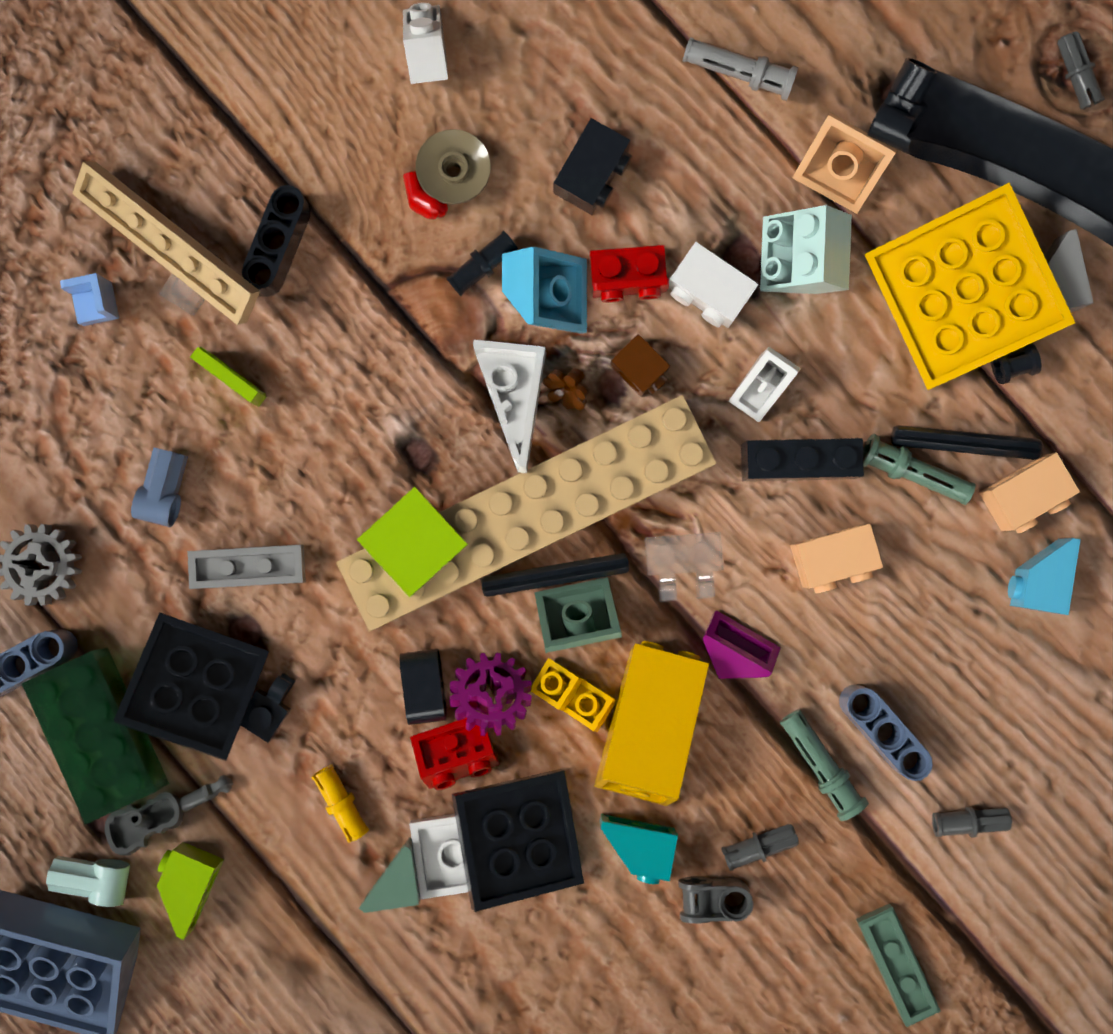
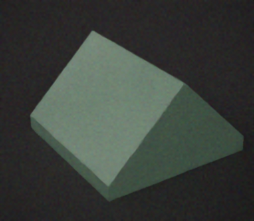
M608 577L534 592L546 653L622 637Z

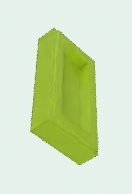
M197 347L190 356L191 359L250 403L260 407L267 396H265L266 394L203 347Z

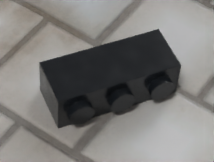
M863 438L746 441L741 444L742 482L844 480L864 477Z

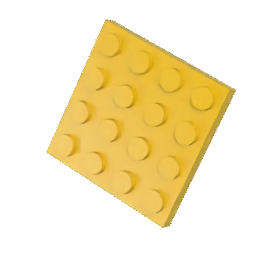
M1010 182L864 254L927 390L1075 324V320Z

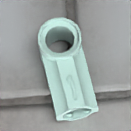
M57 856L53 859L52 865L48 870L46 884L48 885V891L87 897L91 904L97 906L116 907L124 903L130 864L116 859H100L94 862Z

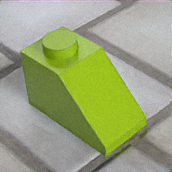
M185 842L179 844L172 851L168 849L162 857L157 870L162 873L157 888L175 935L182 940L194 930L224 862V859Z

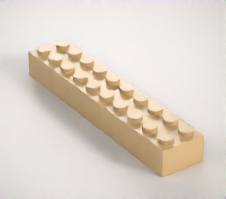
M681 395L528 469L527 473L515 475L439 512L468 545L410 598L365 548L336 563L370 632L714 466L716 462L684 396Z

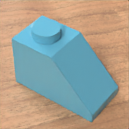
M1057 539L1019 566L1015 571V576L1010 578L1008 584V596L1011 598L1010 606L1069 615L1081 539Z

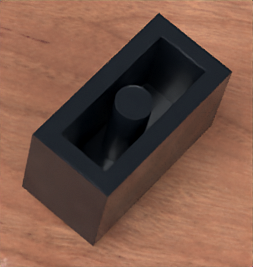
M590 118L553 183V194L590 215L594 213L597 206L604 208L614 189L610 186V183L615 174L617 173L622 176L631 161L632 155L628 153L630 139Z

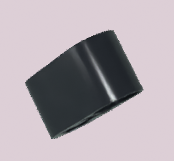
M439 649L400 653V673L408 725L447 720V705Z

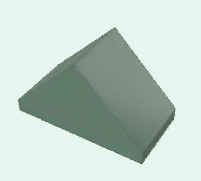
M408 838L364 898L359 907L364 913L419 905L421 899L412 839Z

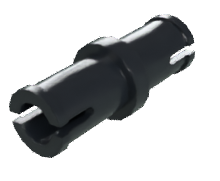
M503 230L499 236L479 252L475 249L470 253L471 258L453 274L446 277V279L456 292L462 296L464 292L487 275L489 278L494 274L493 269L502 262L503 253L516 251L518 247Z

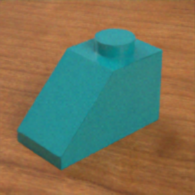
M601 814V830L630 873L637 875V880L648 884H659L660 880L670 882L678 834L674 827Z

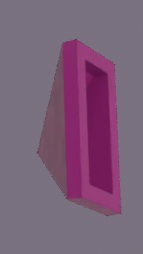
M717 610L713 613L703 636L704 644L719 679L769 677L773 672L781 647Z

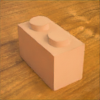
M1056 452L1042 455L1039 459H1035L980 491L979 494L1001 531L1016 530L1017 533H1022L1037 525L1036 517L1048 511L1051 515L1068 507L1071 504L1069 498L1080 491Z
M870 523L857 525L790 545L802 588H814L815 593L837 588L836 581L850 577L851 583L871 579L874 577L873 570L883 568Z

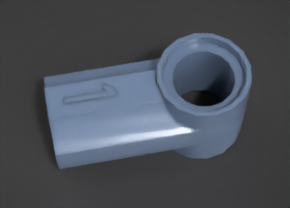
M153 448L144 484L137 489L132 501L131 515L133 518L166 527H172L175 524L181 506V497L178 493L188 456Z

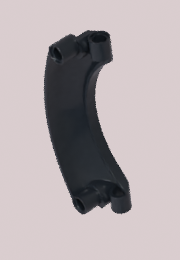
M909 57L905 59L885 101L881 104L867 132L868 136L915 158L971 174L1000 187L1010 182L1014 193L1064 217L1113 247L1112 147L1041 113L936 70L916 59Z

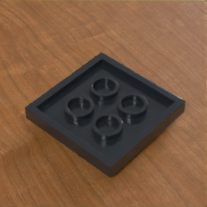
M159 612L113 722L227 761L269 651Z
M557 769L452 794L470 905L474 912L584 884L565 770Z

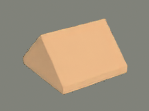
M829 113L792 178L857 214L892 160L897 149L868 136L865 131Z

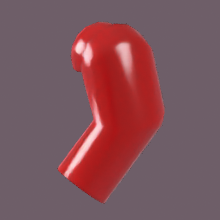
M416 171L403 175L408 204L412 211L430 220H434L437 217L442 218L447 214L448 204L438 202V200L428 195L422 189Z

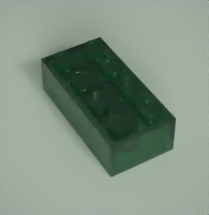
M108 648L90 651L21 683L85 825L170 784L148 735L113 722L127 689Z

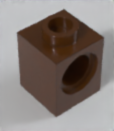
M639 334L610 362V367L640 397L647 391L654 395L669 380L664 374L668 371L670 365Z

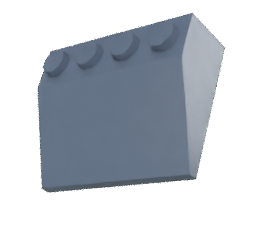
M0 890V1012L80 1034H117L138 956L141 928Z

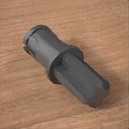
M1072 32L1061 37L1057 45L1068 72L1065 78L1072 82L1080 104V110L1091 107L1087 91L1090 92L1094 105L1104 101L1105 97L1102 95L1093 70L1096 64L1095 62H1090L1080 33Z
M966 807L965 811L932 813V827L936 837L969 834L971 838H975L978 833L1009 831L1012 827V817L1007 808L974 810L972 807Z
M787 824L760 835L754 832L752 833V838L727 847L724 846L721 849L731 872L736 868L762 859L763 863L767 862L766 857L796 847L799 844V840L794 827L791 824Z

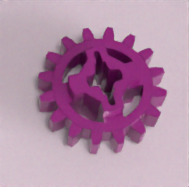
M481 653L480 662L475 663L471 658L466 659V671L461 668L455 670V678L458 681H450V692L453 693L450 696V707H458L455 710L457 721L465 717L467 718V730L470 731L475 725L480 726L482 736H485L488 728H494V732L499 736L501 735L503 725L506 724L508 728L514 730L516 728L515 717L522 720L526 718L527 710L525 707L531 706L532 696L528 694L531 691L532 683L528 680L523 681L526 675L524 667L514 670V658H510L506 663L501 662L500 653H496L493 660H488L486 654ZM479 676L475 683L469 684L474 678ZM487 684L495 696V704L492 702V697H489L488 692H486ZM513 703L509 709L504 712L502 711L506 704Z

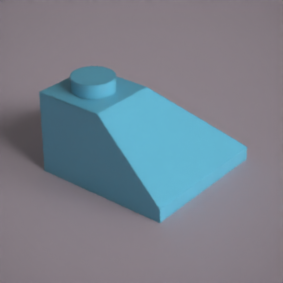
M534 246L502 254V292L527 324L580 334L587 333L586 258Z

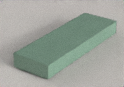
M889 903L857 918V924L904 1025L909 1027L941 1012L892 905Z

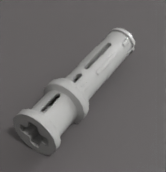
M692 37L688 41L683 56V62H689L717 73L749 82L751 90L757 91L761 88L781 95V100L784 101L788 99L799 68L793 66L789 69L771 63L769 58L765 56L758 57V60L727 49L695 40Z

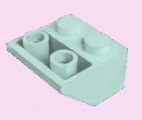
M828 205L764 216L760 291L821 294L849 290L852 215Z

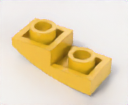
M550 658L547 659L531 687L532 693L556 709L564 711L594 732L599 731L617 702L615 698Z

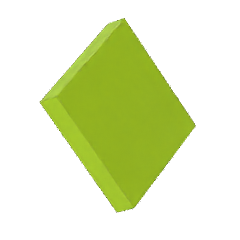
M416 487L412 488L357 539L409 598L468 545Z

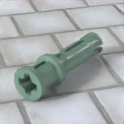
M872 434L863 447L864 467L871 465L888 473V477L893 480L903 477L929 490L959 501L963 505H966L974 494L975 483L968 482L912 457V453L908 448L901 447L898 449L880 441V437L876 434ZM878 454H883L889 457L890 459L886 460L878 456ZM923 474H929L949 484L946 486L923 476Z
M797 709L785 716L780 721V724L819 779V790L822 794L828 795L838 810L837 817L839 820H848L863 811L869 804L866 797H860L849 781V772L844 770V768H839L836 762H834L815 731L807 722L802 711Z

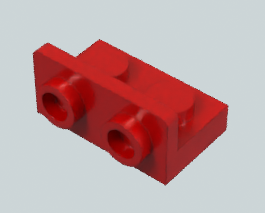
M664 245L591 250L589 253L593 298L601 297V302L613 303L623 301L624 296L639 295L640 300H652L660 298L661 293H667L670 285L666 272Z
M467 718L411 736L410 740L421 780L429 789L442 790L455 785L458 779L467 776L476 778L489 774L493 767L500 765L498 756L494 752L489 731H487L485 736H482L480 726L475 725L470 731L467 730Z

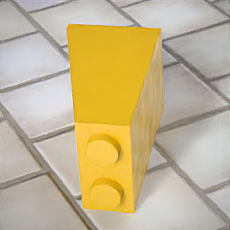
M642 641L641 645L635 643L629 653L594 787L668 806L679 799L709 663L700 661V656L691 652L679 651L678 654L663 651L664 647L660 644Z

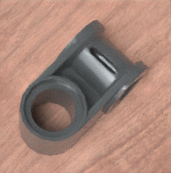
M692 876L681 878L678 881L679 888L683 891V911L679 914L680 920L685 923L737 922L749 917L753 910L754 903L750 890L746 883L739 878ZM736 891L744 895V900L737 906H729L724 902L726 896L731 892ZM695 894H697V901H698V904H697L696 906H695Z

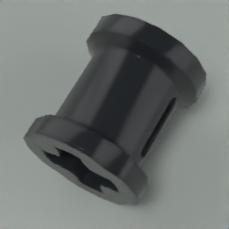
M1033 343L990 362L993 375L999 384L1009 383L1011 378L1029 373L1032 376L1039 374L1042 368L1039 352Z

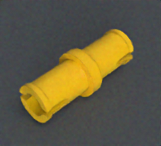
M333 764L314 773L311 778L327 803L325 809L328 815H334L347 842L351 843L364 836L369 831V828L364 823L353 803L355 800L353 793H347L334 770Z

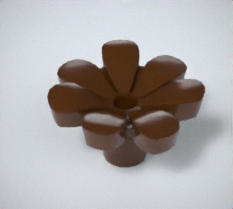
M576 368L567 375L559 370H553L543 379L544 385L552 389L547 394L548 399L553 403L562 399V405L568 410H573L574 407L577 410H583L587 403L585 398L588 394L587 389L580 385L585 378L584 373Z

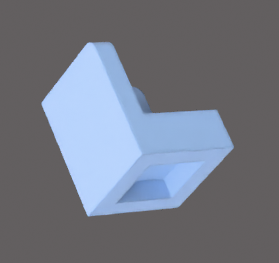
M97 273L60 281L61 289L72 295L79 325L87 326L119 319L112 282Z

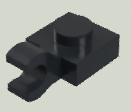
M282 673L281 676H277L268 694L261 689L257 690L250 700L241 726L267 743L272 741L291 711V708L282 702L296 680Z

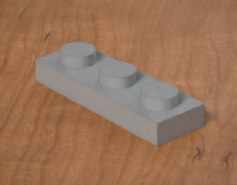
M304 545L187 551L189 589L306 582Z

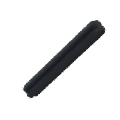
M903 425L893 427L891 443L894 446L1030 460L1039 459L1043 448V443L1040 439Z
M625 553L486 576L481 579V586L484 596H496L624 574L629 572V561Z

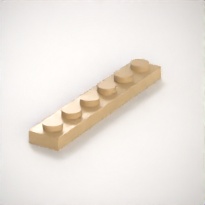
M83 162L72 193L75 197L235 324L240 325L248 321L261 291L97 162Z

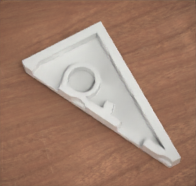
M474 340V352L517 472L527 473L546 357L545 347Z

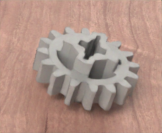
M27 524L24 526V532L21 530H12L10 532L14 541L0 542V546L6 550L4 555H0V562L2 563L0 576H4L6 579L0 585L1 590L13 589L10 599L14 601L24 598L25 605L27 606L36 605L38 601L41 606L52 604V597L56 600L66 598L63 588L73 589L77 586L70 578L72 575L82 573L81 569L74 567V561H78L82 556L81 554L71 553V549L76 544L75 540L63 541L66 531L55 529L52 532V526L48 524H40L39 528L34 524ZM28 544L27 549L19 554L21 549ZM27 561H37L44 566H49V569L40 570L39 567H35V564H29ZM55 576H58L57 579L48 587L49 580Z

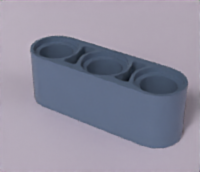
M64 629L44 631L1 653L0 697L72 659L78 647L76 637ZM52 638L56 639L59 644L57 656L52 655L49 651V642ZM18 656L25 662L23 674L19 673L15 666Z
M854 684L844 688L839 698L840 708L891 768L912 781L926 778L932 770V757L882 698L873 690L862 685ZM864 693L868 700L867 707L863 711L855 713L852 707L853 699L857 695ZM890 722L893 730L892 735L889 739L880 741L878 738L880 726ZM910 752H916L917 763L913 768L905 770L903 766L904 757Z

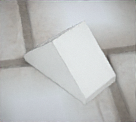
M768 347L756 360L731 396L729 402L757 422H760L801 368L771 347Z

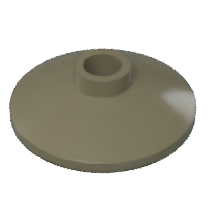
M450 129L432 135L423 143L417 154L415 168L418 181L428 195L438 200V202L454 205L468 202L484 190L490 177L491 163L488 151L477 137L466 131ZM452 166H457L461 169L460 174L456 177H452L447 173L448 169Z

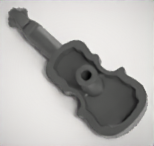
M222 775L217 782L204 785L181 798L172 793L163 792L154 799H148L146 805L139 809L134 804L129 803L126 808L112 812L105 822V835L110 848L116 854L123 856L131 855L141 847L146 848L148 840L152 835L156 833L164 834L168 829L178 827L183 821L184 812L214 799L220 792H230L233 785L232 778Z

